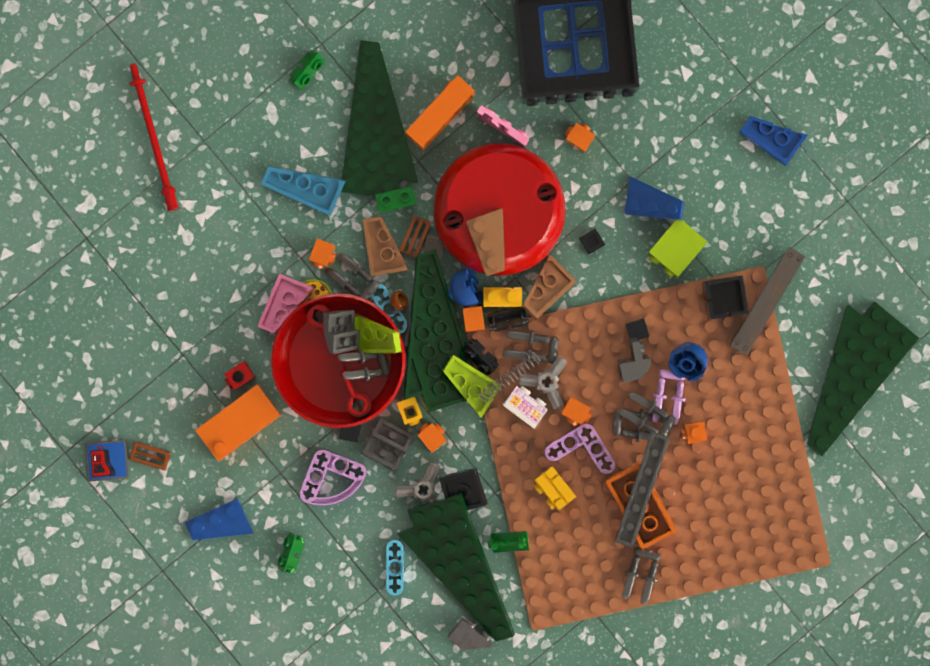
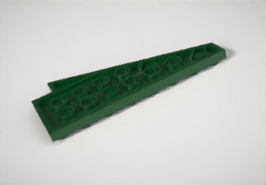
M360 40L342 180H346L342 189L344 193L375 196V194L399 189L400 181L418 182L379 42Z
M436 249L416 255L404 386V400L421 395L426 412L429 413L466 401L442 371L452 354L473 367L471 360L466 358L464 352L460 349L466 343L452 299L448 294V286Z
M873 302L863 315L850 305H847L845 308L806 443L820 456L825 454L919 339L918 336L876 302Z
M462 493L409 508L407 512L413 527L400 531L398 533L399 537L495 641L513 637L515 632Z

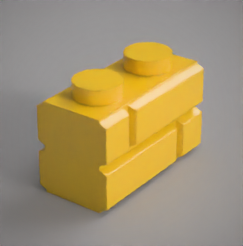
M483 287V307H522V287Z
M550 466L534 479L536 484L533 486L540 495L544 492L548 497L545 501L552 510L556 508L559 511L576 498L575 494L553 466Z

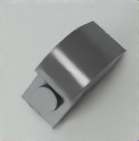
M637 337L629 339L632 357L617 360L620 379L623 383L642 378L650 367V357L647 354L642 355L645 353L644 345Z

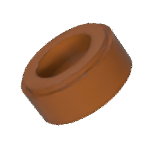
M396 291L390 296V302L396 310L402 311L408 307V298L402 291Z

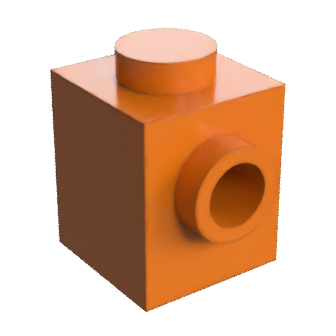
M576 123L574 127L570 125L565 132L567 136L565 141L585 153L596 135L590 132L591 128L584 123Z
M316 239L309 257V261L313 262L312 266L323 269V266L328 268L329 264L333 265L336 254H334L336 246Z
M477 304L464 308L465 331L485 330L482 306L478 307Z
M569 397L561 412L562 415L568 417L566 421L574 426L578 423L580 425L583 422L587 423L592 415L589 412L590 407L572 397Z
M704 421L682 424L681 437L683 441L685 440L686 444L707 441Z
M425 423L418 429L420 431L418 437L431 453L447 441L442 435L445 431L438 423L436 425Z

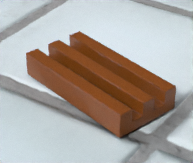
M413 215L399 250L416 258V255L421 250L431 222ZM418 221L419 223L414 233V236L411 240L408 250H406L404 248L407 244L411 231L414 227L415 222ZM422 224H425L426 227L423 231L419 244L416 248L415 253H413L411 251L413 249L417 236L420 232Z
M134 441L129 460L166 471L172 452ZM137 446L164 454L166 457L163 458L137 450ZM136 453L142 456L162 461L164 463L163 465H160L157 463H153L147 460L134 457V455Z

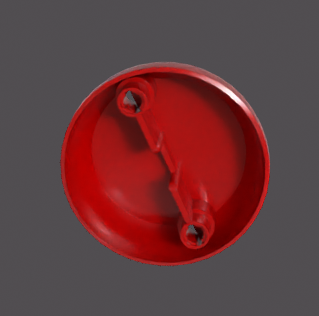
M490 143L478 146L462 154L446 169L440 178L434 195V224L445 249L460 264L477 273L485 274L466 221L503 208L505 270L491 276L518 274L537 265L553 250L560 238L565 223V197L555 172L540 156L526 148L513 144ZM551 195L549 200L541 199L543 197ZM459 223V225L456 228H452L449 226Z
M328 294L310 299L301 304L284 320L272 346V375L281 397L296 414L324 427L347 428L375 418L393 401L401 387L405 374L406 354L399 332L401 352L385 353L386 358L389 360V376L370 378V381H365L364 378L345 379L343 377V372L360 371L363 367H367L368 370H381L378 358L365 360V363L360 364L359 360L340 361L337 356L338 354L357 353L356 350L331 354L327 346L323 318L320 311L327 313L353 309L355 314L399 332L392 319L380 307L355 295ZM315 313H316V316H317L319 322H316V321L314 320V314H315ZM354 400L359 410L354 409ZM360 400L363 401L364 407H362Z

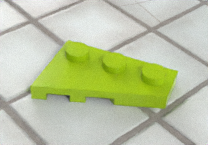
M358 314L354 315V329L360 330L359 349H356V351L362 349L364 353L401 352L399 332Z
M452 354L442 371L479 417L482 418L494 399L486 390L489 391L490 389L493 396L495 397L496 395L490 387L488 389L487 385L492 388L494 386L498 392L497 383ZM479 391L482 392L481 395L487 404H485L478 395Z

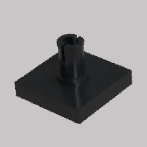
M476 467L439 477L444 496L448 497L462 493L468 510L488 504Z

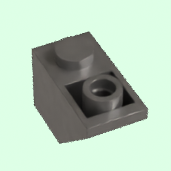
M462 618L448 635V639L462 650L490 648L493 645L490 640L492 637L485 631L479 632L475 628L477 625L469 618L467 620Z

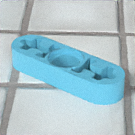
M379 284L378 288L384 289L382 293L384 298L387 296L390 298L391 295L387 288ZM374 294L371 296L376 305L382 310L387 303H391L390 300H386L379 305L378 302L382 301L379 296L375 297ZM395 309L392 314L387 315L393 317L397 312L400 314L396 318L399 322H404L402 325L403 329L399 330L400 334L407 330L408 324L401 311Z
M393 539L386 546V589L390 595L397 596L402 593L404 588V546L400 540ZM393 543H397V546L401 548L397 550V557L401 556V560L397 558L389 560V556L393 557V550L389 548L393 546ZM392 562L400 564L401 569L399 572L393 573L390 571L389 566ZM389 575L394 577L401 575V579L397 578V585L401 587L397 589V592H393V588L389 587L393 585V578L389 579Z

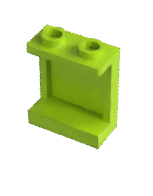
M675 220L651 250H649L647 254L650 257L648 259L655 265L660 264L665 268L663 271L672 278L674 276L677 278L708 241L683 220Z

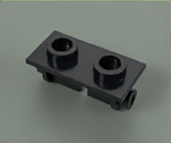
M515 307L487 314L490 330L495 332L508 329L507 323H511L512 328L525 326L528 323L526 310L523 307Z
M473 337L466 345L460 348L464 352L465 357L472 360L478 370L486 376L493 373L499 366L498 360L489 351L485 355L482 354L486 348Z

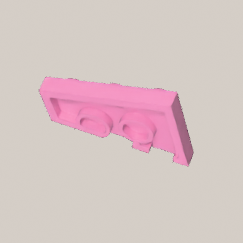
M482 105L477 111L478 118L525 148L529 139L524 131L511 127L512 124L503 118L501 120L493 111Z
M279 274L257 327L277 334L284 320L306 300L315 288Z

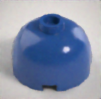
M465 268L452 276L450 289H448V294L452 300H455L463 307L475 306L483 302L482 290L478 291L477 284L480 283L471 269Z
M685 342L673 349L668 365L676 377L680 379L682 377L688 379L687 381H695L704 375L708 366V356L700 345L694 342Z

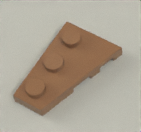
M502 208L466 221L486 277L505 270Z
M383 217L362 219L371 276L409 271Z
M549 255L522 307L537 320L577 281Z

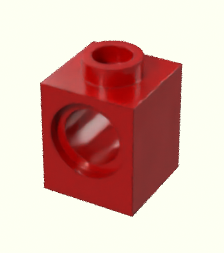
M246 361L241 362L224 374L226 376L224 380L228 387L238 390L256 377ZM237 371L243 373L244 377L241 382H236L234 379V374Z

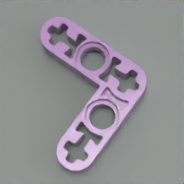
M590 424L578 426L545 448L546 458L550 461H557L584 445L600 472L609 474L615 468L613 458ZM582 428H590L589 435L591 438L596 436L597 440H593L587 445L585 441L589 440L586 436H581ZM567 437L575 439V445L572 448H567L564 444V440ZM561 442V445L566 450V452L562 453V450H559L556 453L557 457H549V449L551 447L553 449L558 448L559 445H557V443ZM594 443H598L602 447L599 454L591 452V446ZM604 452L607 454V456H604L605 461L611 462L609 470L601 468L603 465L601 459L598 461L595 459L602 456Z

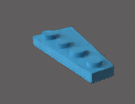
M268 166L261 185L331 216L346 180Z

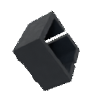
M743 275L702 282L704 299L709 300V302L705 303L708 320L749 314Z

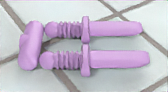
M661 369L659 371L661 378L658 379L657 394L653 393L652 397L657 402L655 406L662 409L663 399L667 398V395H663L665 388L664 378L680 380L677 382L676 397H671V400H674L672 415L676 418L673 425H676L680 418L681 404L686 400V398H682L683 380L685 378L682 377L680 379L671 370ZM653 412L652 422H658L660 416Z

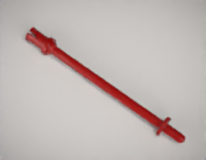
M132 63L130 64V71L133 81L129 85L135 86L163 185L162 191H160L161 195L164 196L167 211H174L179 209L175 196L176 189L170 185L142 85L146 82V79L140 78L137 65Z

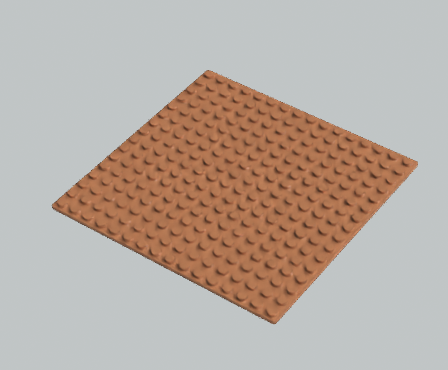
M764 267L752 268L543 314L537 320L529 317L527 318L528 323L525 326L512 328L511 323H507L508 329L495 332L494 330L491 331L490 326L485 327V330L467 332L468 341L473 337L486 348L482 352L483 355L489 351L498 360L499 366L488 377L495 382V379H498L500 382L502 380L506 386V389L503 385L501 386L502 392L500 390L497 392L498 395H495L484 416L510 532L527 531L530 550L514 552L532 630L558 626L830 565L831 561L775 311L772 312L747 356L730 347V344L748 314L712 320L707 319L705 303L709 302V300L704 299L703 281L743 275L748 311L750 312L768 282ZM644 318L650 337L640 339L639 341L643 342L645 353L642 355L647 354L650 357V367L642 378L623 383L620 379L617 360L632 357L629 343L630 338L625 324ZM531 330H534V335L549 336L550 340L552 337H557L559 339L557 357L560 356L567 361V364L558 376L560 379L557 382L559 385L557 390L564 403L562 407L554 409L547 394H543L542 390H537V387L523 386L531 392L529 396L534 400L538 397L546 403L545 408L547 411L535 429L506 408L503 403L516 386L518 388L522 386L519 385L518 380L520 374L515 370L517 367L521 374L538 375V372L543 373L545 369L549 370L552 364L548 362V359L546 362L538 361L539 364L532 360L535 367L531 363H527L531 369L529 370L521 362L525 363L524 359L504 357L503 352L506 350L528 352V349H532L535 354L546 355L548 358L550 342L540 343L533 341V345H531L526 340L506 338L508 331L531 333ZM694 342L705 350L708 356V366L700 379L687 381L688 379L685 378L683 380L682 398H686V400L681 404L678 423L673 425L671 431L667 434L670 440L654 484L660 499L677 528V532L645 548L660 553L661 559L657 561L658 567L654 577L658 581L653 583L648 602L641 604L640 601L646 582L643 578L644 575L648 576L651 562L654 560L639 556L640 561L636 570L639 578L635 577L630 596L627 599L622 598L628 575L625 574V571H630L632 558L637 556L634 554V550L640 547L637 539L633 548L615 542L623 513L612 495L606 479L642 461L648 440L640 439V442H636V438L623 437L621 433L619 436H614L612 434V422L616 409L640 412V409H644V412L647 413L648 409L628 398L629 394L636 393L652 403L655 400L652 395L653 393L657 394L658 379L661 378L659 371L661 369L670 370L668 362L673 349L681 343ZM473 363L474 368L478 370L477 366ZM522 364L523 368L527 373H525L518 365L521 366ZM546 376V379H542V384H545L544 387L552 384V379L549 380L551 377ZM664 378L665 388L663 395H667V398L663 399L662 410L666 411L669 416L672 415L674 400H671V397H676L677 382L680 380ZM569 397L591 408L589 412L592 415L588 422H583V424L592 425L613 458L615 468L611 473L604 474L600 472L584 445L557 461H550L545 455L537 458L539 454L545 453V448L548 446L545 445V441L554 442L580 426L579 423L574 426L567 422L568 417L561 414ZM624 417L622 418L621 431L623 429L637 431L638 426ZM646 421L647 423L654 426V428H657L658 431H660L664 424L661 422ZM704 421L707 441L686 444L685 440L683 441L681 437L682 424ZM582 428L581 436H586L589 440L585 441L587 445L591 441L597 440L596 436L591 438L589 435L590 428ZM530 437L535 438L529 460H526ZM567 437L564 440L565 446L572 448L575 445V439ZM594 443L591 446L593 454H599L602 450L601 445L598 443ZM551 447V448L549 449V450H550V453H548V454H549L550 456H553V457L555 458V457H557V454H556V453H557L559 450H563V449H561V448L553 449V448ZM604 452L602 456L595 459L596 461L601 459L603 462L601 468L609 470L611 462L605 461L604 456H607V454ZM550 466L554 467L576 496L559 511L556 508L552 510L545 501L548 497L544 492L540 495L533 486L536 484L534 479Z

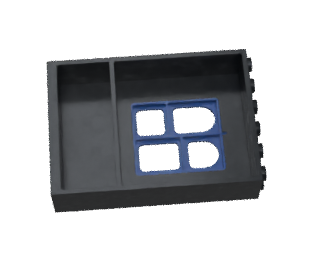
M512 0L522 104H527L528 107L538 106L539 102H546V105L557 104L558 100H565V103L576 102L578 98H584V101L595 100V97L603 96V99L615 98V95L622 94V97L634 96V93L638 91L640 85L631 0ZM597 6L599 27L577 29L575 8ZM565 9L567 11L569 39L566 41L547 42L543 12L546 10ZM599 36L601 38L603 62L599 68L587 70L581 65L578 51V39L580 37ZM555 49H570L572 62L569 70L564 73L552 71L548 64L547 52Z

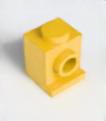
M416 397L397 403L404 424L409 423L411 427L421 423L420 419L423 418ZM409 408L414 409V415H408L407 411Z

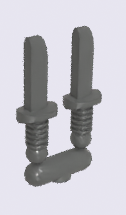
M340 253L338 258L354 271L352 274L354 276L358 274L370 284L360 295V291L351 284L352 280L350 278L346 280L332 268H328L325 272L341 285L340 289L342 291L346 289L352 295L368 300L378 288V280H373L372 276L362 269L364 267L362 263L358 265L346 254Z
M531 330V333L508 331L506 333V338L526 340L531 345H533V341L540 343L550 342L548 358L546 355L541 354L537 356L541 362H546L548 359L550 364H553L556 360L559 344L557 337H552L550 340L549 336L534 335V330ZM528 349V352L506 350L503 352L504 357L524 359L525 357L528 360V354L533 357L532 349Z
M360 349L357 350V353L337 355L340 361L359 360L360 364L365 363V360L378 358L381 370H368L367 367H363L360 371L343 372L342 375L345 379L364 378L365 381H370V378L380 377L382 375L387 377L390 375L389 360L386 358L385 353H364Z
M630 393L628 398L648 409V414L652 411L666 419L660 431H658L657 428L646 422V417L641 419L625 409H621L618 414L636 424L639 431L643 428L649 433L654 431L667 436L676 421L675 416H668L666 411L655 406L657 403L655 400L651 403L636 393Z
M621 409L615 410L612 422V434L614 436H619L621 433L623 437L636 438V442H640V439L649 440L651 434L649 432H642L638 429L637 431L626 429L621 431L623 417L618 414ZM640 409V412L629 411L641 419L646 417V421H652L653 414L645 413L644 409ZM660 416L658 422L665 423L666 419Z
M637 547L634 550V554L637 556L632 558L630 571H625V574L628 575L622 598L627 599L630 596L635 577L639 578L636 570L639 565L640 556L654 560L651 562L648 576L644 575L643 578L646 582L640 603L646 604L650 598L653 583L658 581L654 577L658 567L657 561L661 559V554Z

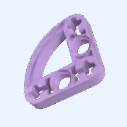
M318 450L314 454L301 487L300 498L302 501L313 505H331L341 502L351 496L361 486L366 477L367 469L361 463L328 450ZM322 453H325V457L328 458L321 465V467H325L324 471L318 467H313L314 463L316 465L319 464L320 459L317 456L322 455ZM339 459L346 463L345 469L341 471L335 468V462ZM349 462L353 463L351 468L357 469L361 467V471L364 472L363 475L355 477V472L349 471V474H346ZM327 470L355 480L350 487L337 495L317 497ZM312 471L320 472L321 478L319 481L311 480L310 473ZM307 481L313 485H318L317 489L315 487L312 488L311 493L314 496L309 497V499H306V495L303 494L310 487V485H306Z

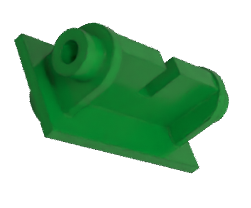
M313 50L307 52L300 62L304 65V68L302 69L297 66L289 75V81L303 90L310 83L314 74L320 70L325 60Z
M412 186L375 194L379 213L417 205Z
M527 531L491 534V541H488V548H492L493 553L530 550Z
M289 532L288 536L284 539V550L278 558V569L282 572L293 574L296 571L300 558L294 556V552L302 553L305 543L303 536H296Z

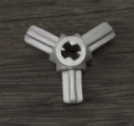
M558 356L549 370L545 369L543 373L538 372V375H519V385L537 387V390H542L543 394H547L554 409L560 408L564 403L557 390L559 387L557 382L560 379L558 376L567 364V361ZM546 376L551 377L549 380L552 379V384H549L548 387H544L545 384H542V379H546Z
M430 463L423 478L420 477L418 482H413V485L396 486V497L414 496L415 499H420L421 502L425 501V503L437 500L434 495L436 492L433 482L440 470V466ZM420 485L428 486L426 495L419 493Z

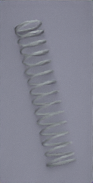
M537 355L533 358L537 364H539L537 360L541 362ZM521 361L529 370H531L527 363L525 364L523 361ZM518 365L525 373H527L523 366L521 367L520 365ZM515 369V370L522 376V374H521V372L519 371V369H518V370ZM489 386L498 395L496 389L494 390L491 386ZM486 390L494 398L492 392ZM478 393V395H479L480 398L483 400V402H484L485 404H487V403L485 402V400L483 399L481 393H480V394Z

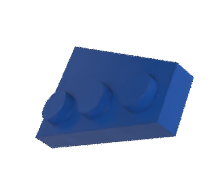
M750 116L739 131L742 136L784 166L788 164L808 136L804 133L800 134L791 131L792 129L786 127L782 128L773 125L771 122Z
M630 176L625 208L626 215L682 221L684 201Z
M238 498L185 522L192 540L254 533Z

